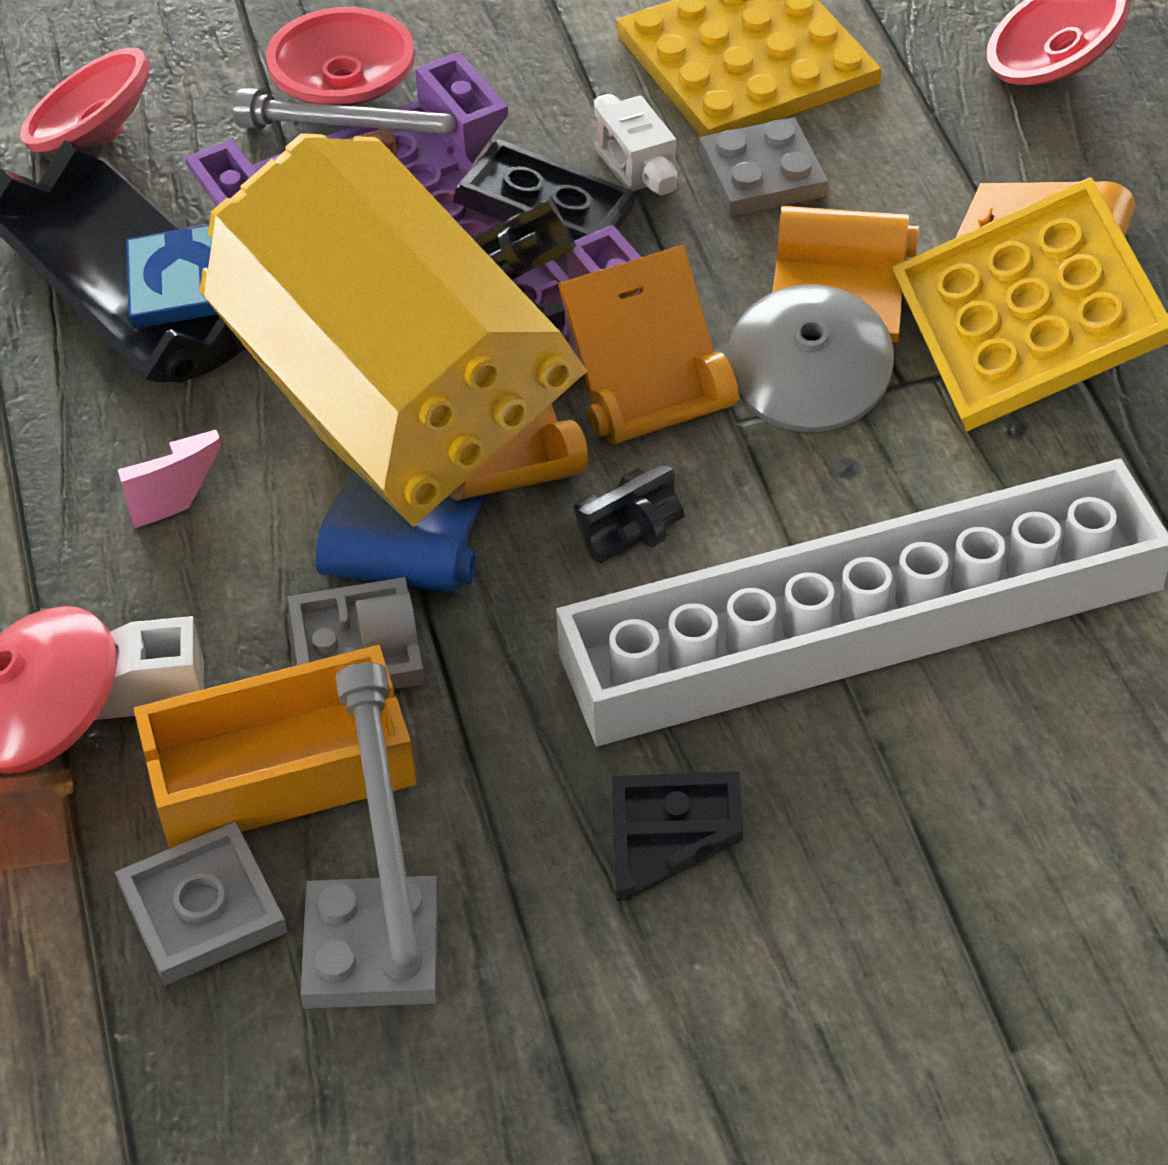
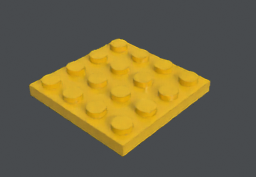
M672 0L616 19L617 36L701 137L721 133L726 130H735L780 120L876 86L881 81L882 68L819 0Z
M1092 177L891 267L966 432L1168 344V314Z

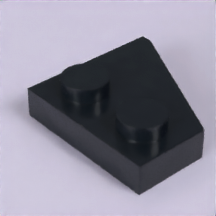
M739 771L612 776L616 901L628 900L743 841Z

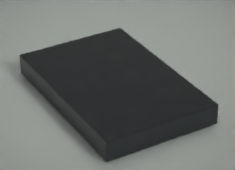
M496 139L456 186L453 202L500 221H505L552 198L575 241L611 225L618 230L633 209L637 193Z

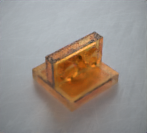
M71 768L0 777V870L65 862L74 859L66 795L74 793Z

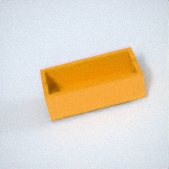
M380 645L134 707L152 790L168 848L175 847L234 821L237 822L240 831L243 832L366 799L367 793L355 716L348 714L347 706L339 702L335 677L338 671L353 664L372 662L386 667L390 695L385 700L386 707L380 714L392 789L396 791L417 785L411 740L397 697L394 695L393 685Z

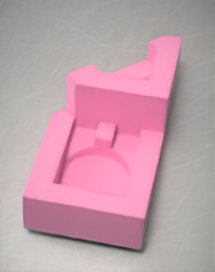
M216 430L170 442L172 455L118 470L134 528L159 521L190 507L221 447L220 438Z

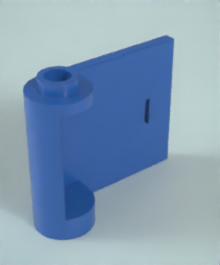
M352 470L321 525L316 545L317 572L319 575L368 582L405 577L407 587L458 594L462 584H471L474 577L476 550L468 548V534L487 494L462 500H454L448 496L412 527Z

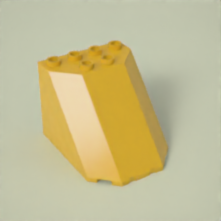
M301 133L285 147L286 150L275 160L271 159L240 186L241 189L230 199L226 198L211 211L208 235L212 238L208 268L202 269L199 292L321 440L414 527L582 377L587 370L562 333L379 139L354 136L353 140L332 139L322 134Z

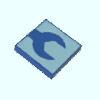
M209 224L126 239L128 317L133 329L217 315V312L199 292L202 269L208 268L212 238L208 235Z

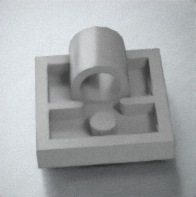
M405 577L287 596L297 665L380 645L393 689L425 684L413 608Z

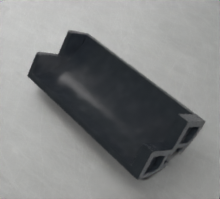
M64 140L39 182L3 168L0 169V237L145 380L181 383L206 374L225 364L242 350H247L218 314L133 329L128 317L126 239L181 228L100 154Z

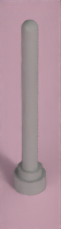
M256 88L239 89L233 102L234 119L241 128L263 129L266 125L272 124L274 120L437 134H451L457 128L455 117L448 113L275 100L272 95H268L264 89Z
M372 662L358 663L347 666L337 672L335 677L339 702L347 706L348 714L355 716L392 959L397 966L408 968L416 963L419 953L380 714L386 707L385 700L390 695L386 667L382 664Z

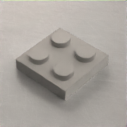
M795 117L699 137V154L729 217L823 198L828 195V179Z
M236 821L115 871L119 887L164 986L288 933L285 919Z
M437 876L407 877L419 953L416 963L408 968L397 966L392 959L380 878L306 881L301 976L303 1008L437 1004Z

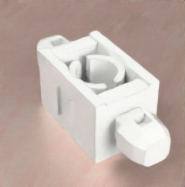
M612 94L598 96L594 100V118L597 121V142H594V149L624 188L636 191L649 187L650 190L659 195L673 192L677 188V171L674 167L677 140L641 95L622 101Z

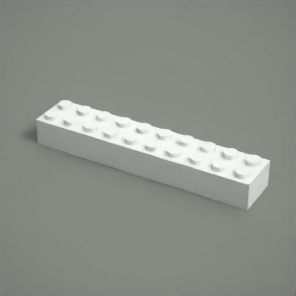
M1120 458L556 608L559 656L594 744L598 747L1161 591L1164 588L1168 572V533Z

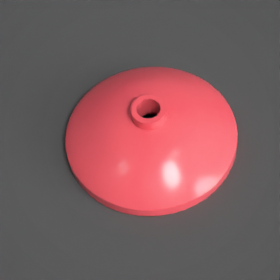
M1024 0L1007 14L993 32L987 47L988 63L999 79L1016 85L1039 86L1073 76L1100 58L1117 40L1128 18L1129 0Z
M358 7L328 8L300 16L283 26L273 36L266 51L268 73L272 81L282 91L306 103L344 106L366 103L385 95L404 80L412 69L415 59L413 38L401 22L382 12Z
M124 48L108 53L83 66L53 88L33 108L21 127L20 139L30 151L44 154L57 153L64 140L83 148L97 142L105 144L113 140L123 130L122 124L135 110L147 84L150 69L148 58L138 48Z
M70 606L49 608L18 620L0 633V773L14 774L29 771L55 759L85 733L104 706L115 676L117 663L116 647L109 629L90 612Z

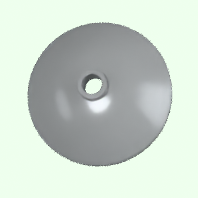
M806 284L774 291L749 307L738 320L731 334L728 346V361L737 381L739 398L753 413L777 427L811 433L842 428L870 412L881 400L889 386L893 372L894 350L887 326L869 304L842 289L825 285ZM816 335L819 336L820 339L816 341H807L803 338V336Z

